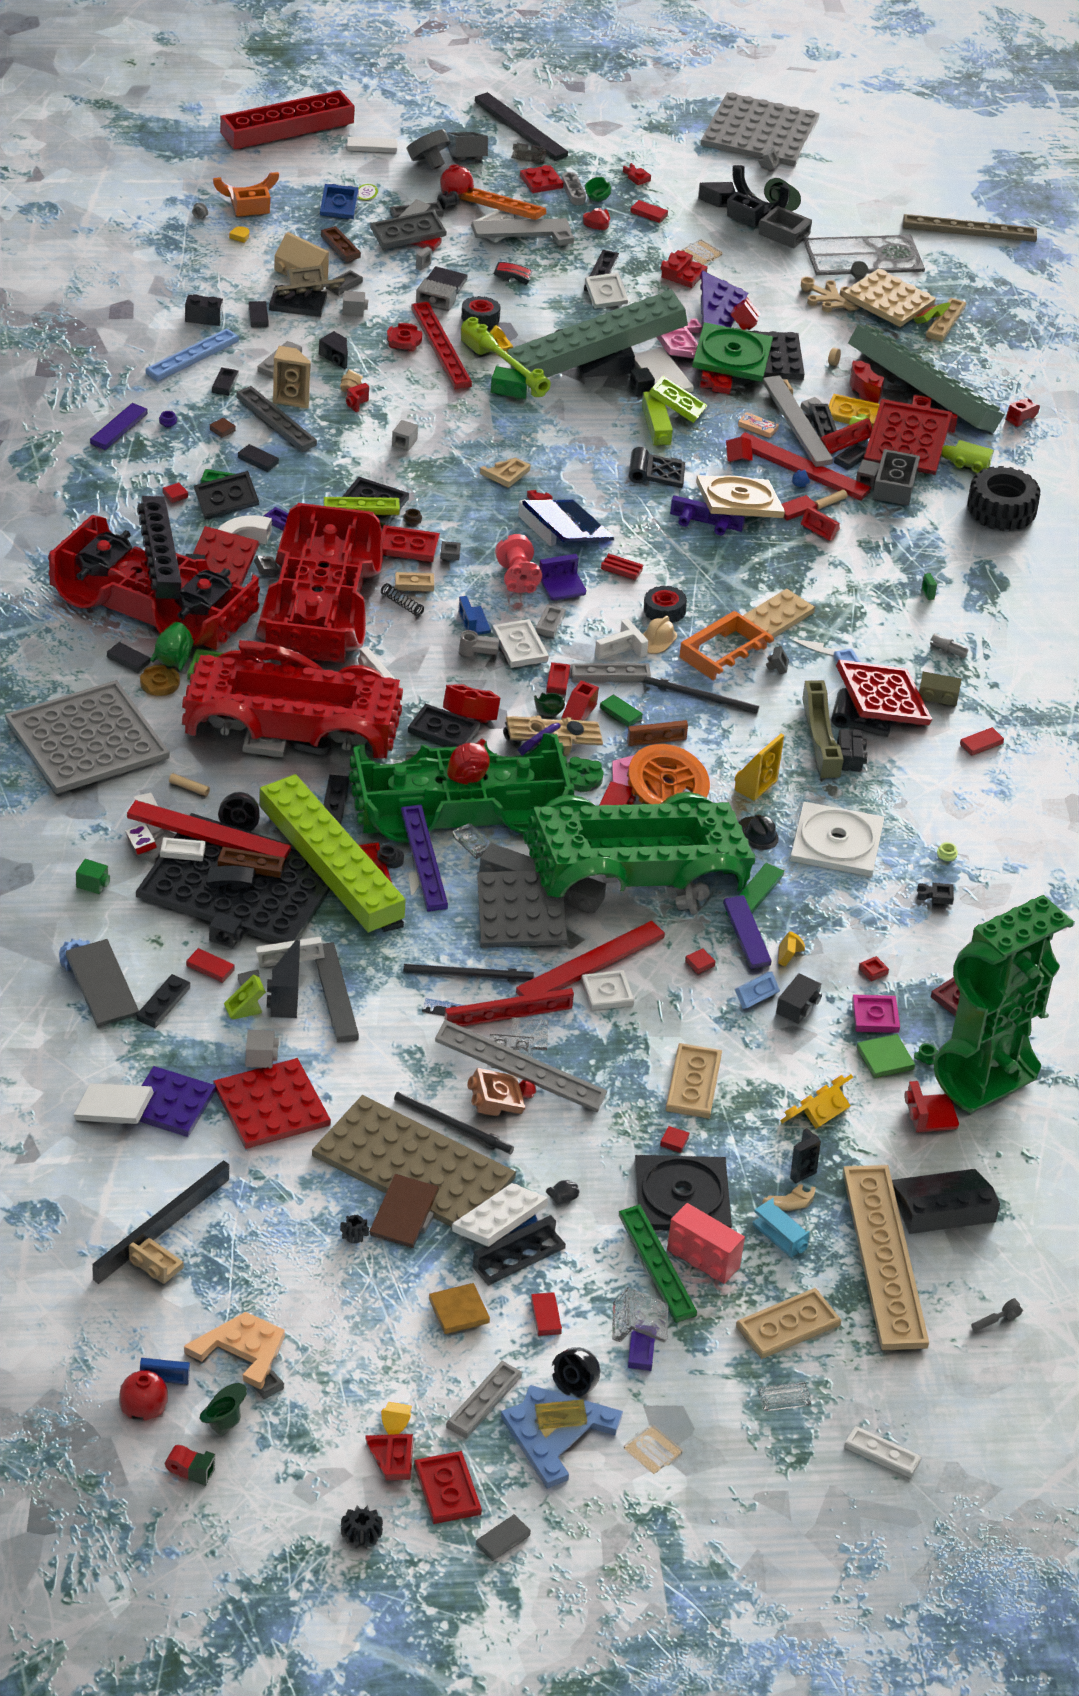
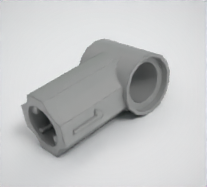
M471 630L463 631L460 637L459 653L467 657L474 656L476 653L497 655L499 638L478 636L476 632Z

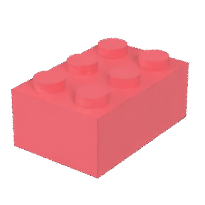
M686 1203L671 1219L667 1250L690 1263L693 1267L707 1273L713 1279H717L725 1284L740 1268L745 1236Z

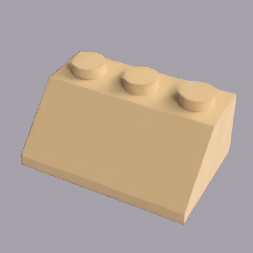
M287 232L274 255V270L288 276L287 270L322 265L325 280H328L329 251Z
M278 346L274 356L273 403L309 409L311 361L297 348Z

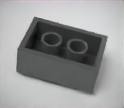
M884 449L875 480L872 499L909 506L920 456Z

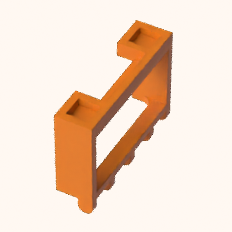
M734 610L682 641L679 658L714 681L716 675L723 672V666L726 664L730 667L734 666V659L739 656L744 659L749 656L748 651L753 648L757 651L760 649L765 650L767 642H773L774 638L771 634ZM737 631L750 640L716 662L699 651V645L718 634L726 637Z

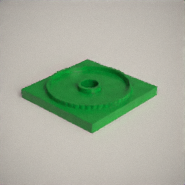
M704 322L692 367L762 382L773 337Z

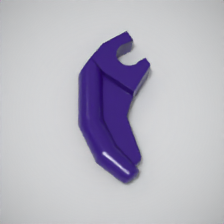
M554 723L544 728L517 749L518 752L523 756L527 752L532 751L539 745L543 733L552 734L560 729L561 725Z

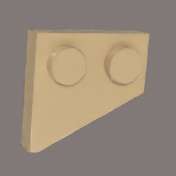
M515 457L507 461L497 462L495 467L487 469L485 466H482L480 474L509 488L530 471L531 465Z

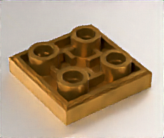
M474 1283L429 1293V1301L444 1334L490 1323V1316Z

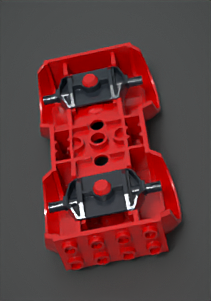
M91 515L76 530H73L66 539L62 540L56 548L51 550L48 555L50 585L54 586L60 596L69 604L85 609L102 605L154 625L160 634L171 624L180 622L189 630L193 638L192 647L205 645L217 650L258 611L260 606L258 602L260 591L259 578L256 575L252 574L251 582L245 587L236 584L232 587L228 578L230 575L229 569L226 570L224 568L220 573H214L208 567L205 559L194 560L176 553L182 582L180 599L156 598L155 591L151 590V579H149V568H147L145 551L136 546L132 548L128 540L131 536L129 531L125 530L121 535L112 534L107 524V519L101 516Z

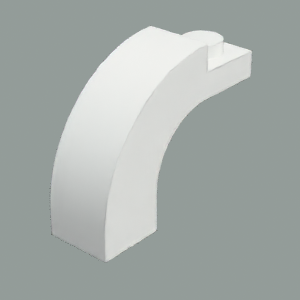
M255 515L241 516L225 522L218 530L258 540L259 543L266 544L272 533V518Z

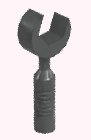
M1013 1298L1004 1304L1002 1312L998 1314L993 1313L972 1323L971 1327L974 1332H977L998 1322L1003 1316H1006L1009 1320L1015 1319L1024 1310L1020 1307V1303L1016 1298Z

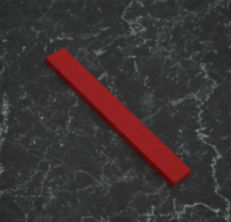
M429 302L413 303L411 309L454 389L472 387V381Z
M746 432L740 436L751 440L752 454L793 472L806 470L809 479L837 491L845 490L848 496L862 501L871 491V487L824 466L815 467L812 461Z
M138 800L134 801L127 812L128 819L227 848L284 857L285 859L291 851V845Z
M651 920L517 986L516 993L519 996L561 990L581 980L582 975L593 974L663 939L665 932Z

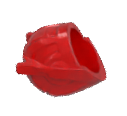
M481 738L477 743H465L456 747L449 759L448 777L455 782L466 785L469 782L473 783L482 780L489 769L490 762L488 752L484 747L486 741Z

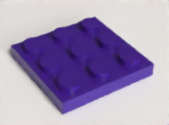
M153 1066L141 1086L152 1087L154 1093L139 1122L189 1137L216 1092V1085Z

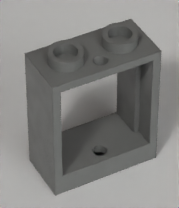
M776 206L764 218L760 219L758 227H760L759 235L794 249L804 240L803 238L810 235L812 219ZM776 222L781 223V224H783V225H785V226H788V227H790V228H793V230H790V229L785 228V227H783V226H781V225H778V224H776Z

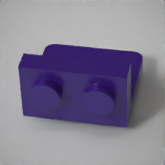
M577 554L540 559L541 583L551 600L555 601L586 595L587 590L577 574L579 560Z

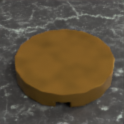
M153 665L146 668L143 674L140 675V686L150 695L166 696L174 693L180 685L179 673L173 668H166L165 665Z

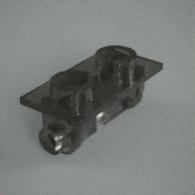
M518 142L513 144L514 151L511 158L519 161L525 160L536 164H544L547 154L546 149L542 146L532 145L531 150H528V144Z

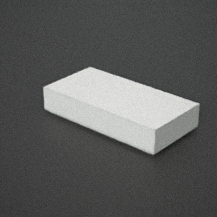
M163 838L160 857L203 861L205 841Z

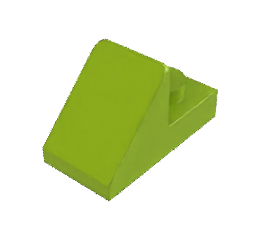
M253 974L224 1002L231 1019L234 1020L262 1013L258 1000L266 991L259 977Z

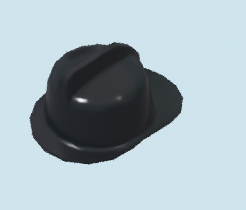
M758 814L745 817L738 822L742 826L745 838L755 848L767 850L777 845L779 837L772 819Z

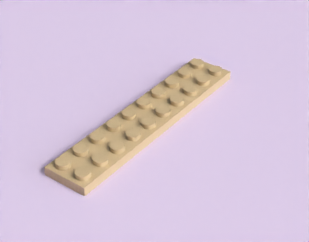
M844 1166L842 1173L881 1350L927 1349L929 1346L928 1334L889 1166Z

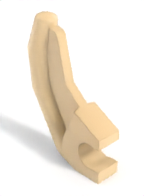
M799 1184L792 1190V1193L786 1196H768L763 1199L762 1203L764 1204L774 1197V1205L778 1206L782 1211L788 1212L807 1208L813 1202L816 1187L811 1186L810 1192H804L802 1190L803 1185Z

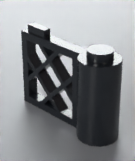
M636 447L631 452L629 479L638 484L647 480L682 488L686 462L672 457L670 459L649 454L646 448ZM672 466L679 467L680 469L675 470ZM663 469H667L669 473L666 474ZM657 472L660 476H655L651 474ZM675 476L678 480H673L671 477Z
M842 688L838 691L831 716V722L834 726L846 728L850 725L888 737L892 721L872 720L871 718H863L866 722L856 720L860 716L847 688ZM882 723L886 729L880 728L876 724Z

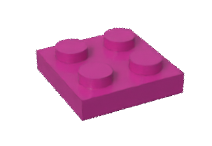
M853 994L852 1006L856 1032L899 1033L900 1022L896 996Z

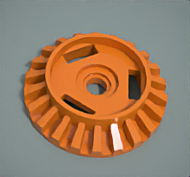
M669 744L646 746L633 756L628 766V785L633 788V795L638 796V801L642 804H661L668 797L682 793L685 789L706 798L708 796L710 780L705 767L693 754L680 747ZM663 778H670L673 783H666Z

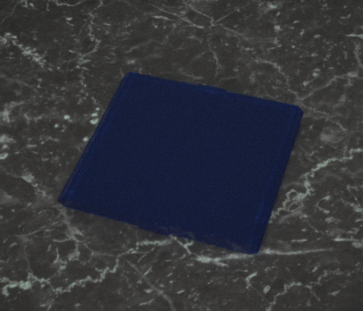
M573 499L522 501V505L562 542L614 540V536Z

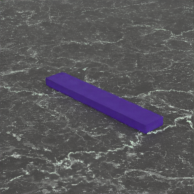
M422 805L401 807V815L426 910L430 912L448 909V902Z

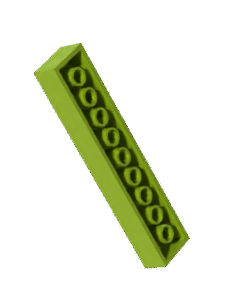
M296 774L260 787V808L367 932L405 918L406 899Z

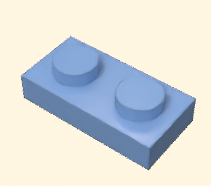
M771 971L735 988V992L742 1009H745L780 992V989Z

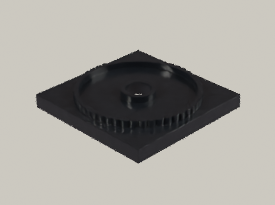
M635 1155L637 1205H641L654 1230L669 1231L671 1219L686 1203L732 1228L726 1157ZM685 1186L691 1191L680 1193L675 1188Z

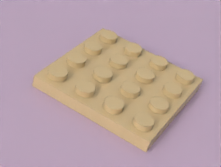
M877 269L846 289L842 296L899 327L912 320L924 309L934 305L936 300L928 292H923L914 285L907 284L900 278L894 277L882 269Z

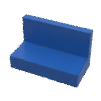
M459 596L458 612L465 629L474 631L478 635L491 633L482 607H471L467 596Z

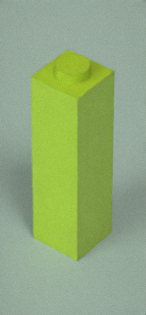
M643 392L642 409L653 446L671 445L673 429L665 404L648 394L649 392Z

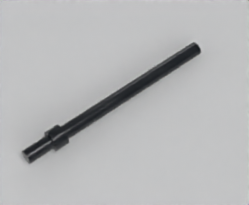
M645 675L643 682L656 686L660 690L666 691L668 689L758 713L760 708L759 705L672 683L669 682V679L665 678L657 679Z
M404 964L403 972L499 978L512 982L534 979V972L517 971V969L513 968L495 970Z
M396 1092L394 1100L485 1142V1145L492 1149L497 1148L510 1155L514 1151V1146L500 1140L499 1136L492 1133L487 1134L400 1092Z

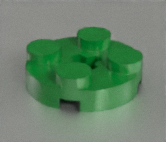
M579 757L570 758L566 769L570 770V784H574V790L588 792L591 791L592 787L596 786L597 789L601 786L604 772L599 761L581 759Z

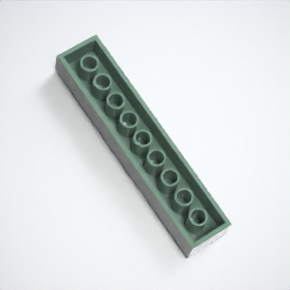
M671 289L544 337L534 339L525 344L515 346L507 351L512 358L530 372L534 369H542L544 376L550 377L688 326L686 309Z
M867 324L865 327L857 325L848 342L849 345L976 428L993 433L996 431L1005 413L1000 411L1001 407L992 402L991 404L988 403L987 398L980 394H974L972 388L960 385L961 381L954 377H948V373L942 369L934 368L935 365L933 363L922 360V356L915 352L911 353L907 346L897 344V340L887 335L886 337L883 335L884 332Z

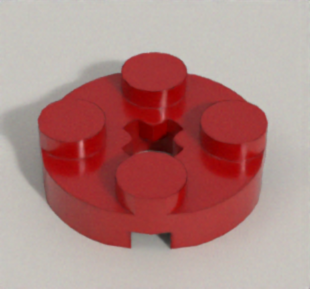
M399 323L398 327L393 328L391 326L388 328L387 341L390 348L415 351L417 346L422 343L423 333L417 330L418 327L413 324Z

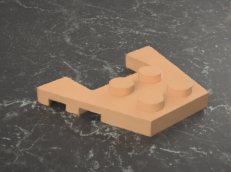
M244 1312L184 1346V1353L202 1362L216 1347H220L252 1362L253 1364L242 1374L243 1381L258 1389H262L265 1384L266 1375H269L272 1361L276 1358L285 1338V1330Z

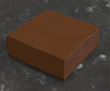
M221 418L211 423L209 430L223 438L236 431V426L225 418Z

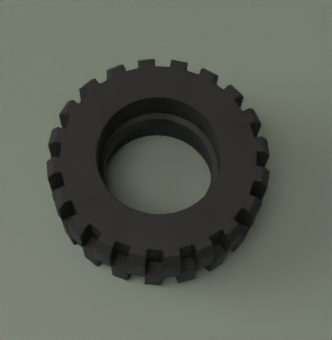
M992 466L987 470H981L973 477L967 506L970 514L976 521L979 520L980 524L987 525L991 529L997 528L1000 531H1014L1017 528L1022 529L1035 520L1041 490L1037 481L1020 469L1016 470L1014 467L1006 468L1004 466L995 468Z

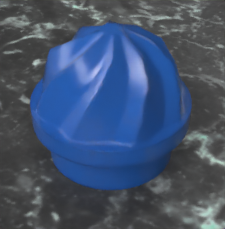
M798 470L793 475L792 483L796 487H806L807 484H810L806 470Z

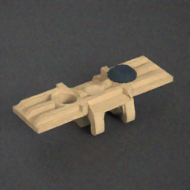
M538 715L532 717H506L511 740L527 741L549 725L559 723L561 725L560 729L552 734H557L559 743H563V756H569L572 744L603 745L599 724L596 721L571 720L569 717L562 718V720L541 719V716Z

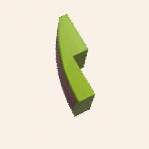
M947 302L930 306L916 315L913 320L916 324L928 322L931 318L942 316L951 304Z

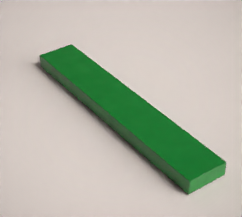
M641 1205L620 1210L619 1218L674 1322L678 1323L696 1317L697 1310Z

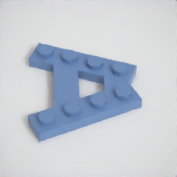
M533 1385L529 1386L523 1403L501 1411V1419L547 1489L569 1480V1473L558 1458L589 1428L616 1435L623 1415L621 1410ZM542 1415L563 1420L564 1422L547 1438H545L535 1422Z

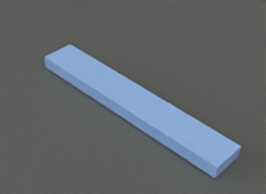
M225 329L145 368V372L158 382L239 342V336L229 329Z

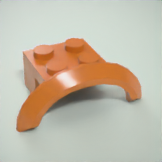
M271 172L261 183L249 187L228 186L222 181L221 177L213 178V184L217 191L230 197L236 217L270 213L271 197L268 190L276 184L280 173Z

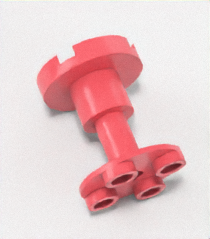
M524 535L507 536L508 539L501 540L495 549L499 564L508 569L504 576V582L508 591L532 593L536 590V586L539 585L542 579L540 567L530 562L534 556L533 545Z

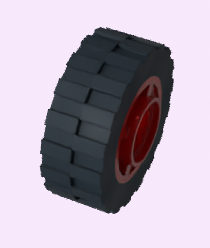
M485 296L467 298L462 303L461 319L464 322L470 317L478 318V324L487 325V328L493 327L500 321V304L498 301Z
M656 586L648 590L644 596V613L650 620L663 619L665 616H669L670 622H677L686 614V595L676 587Z

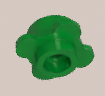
M924 1043L919 1046V1051L914 1053V1058L927 1065H933L938 1050H936L934 1045Z

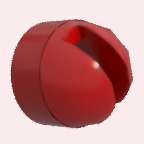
M522 1080L519 1083L522 1097L524 1099H531L536 1093V1086L526 1080Z

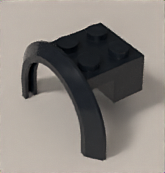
M733 165V182L738 192H735L727 199L728 217L755 228L759 224L760 219L764 218L776 206L782 208L787 206L789 187L786 183L780 186V196L777 202H765L756 197L749 189L745 180V166Z

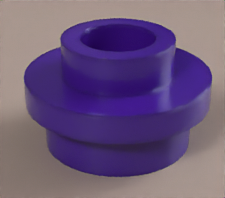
M163 411L159 417V423L165 427H172L177 423V416L173 411Z

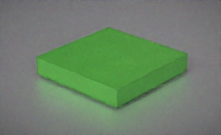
M898 1034L857 1043V1049L874 1078L915 1069V1063Z

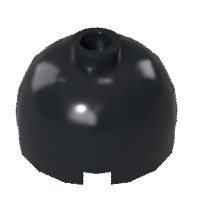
M234 792L226 796L221 802L218 811L220 822L250 832L258 825L260 818V809L254 797L244 792Z
M568 1348L556 1355L552 1361L555 1372L552 1374L553 1380L557 1387L568 1396L572 1393L576 1397H581L592 1391L599 1382L601 1373L599 1361L591 1351L585 1348Z

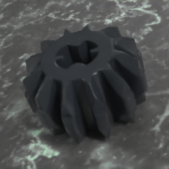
M357 1505L355 1511L348 1509L346 1516H343L341 1519V1535L345 1538L347 1544L354 1543L355 1548L363 1545L367 1549L369 1543L376 1545L378 1538H381L383 1534L382 1517L378 1516L377 1509L369 1511L368 1505L364 1509H360Z

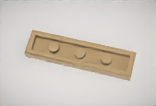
M950 298L948 302L951 306L942 316L935 319L928 329L926 337L943 342L966 308V302Z

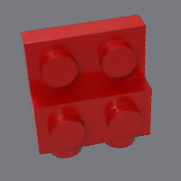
M677 250L675 253H670L668 261L663 260L660 267L662 270L661 278L693 288L700 280L702 270L707 272L708 266L694 262L693 255Z

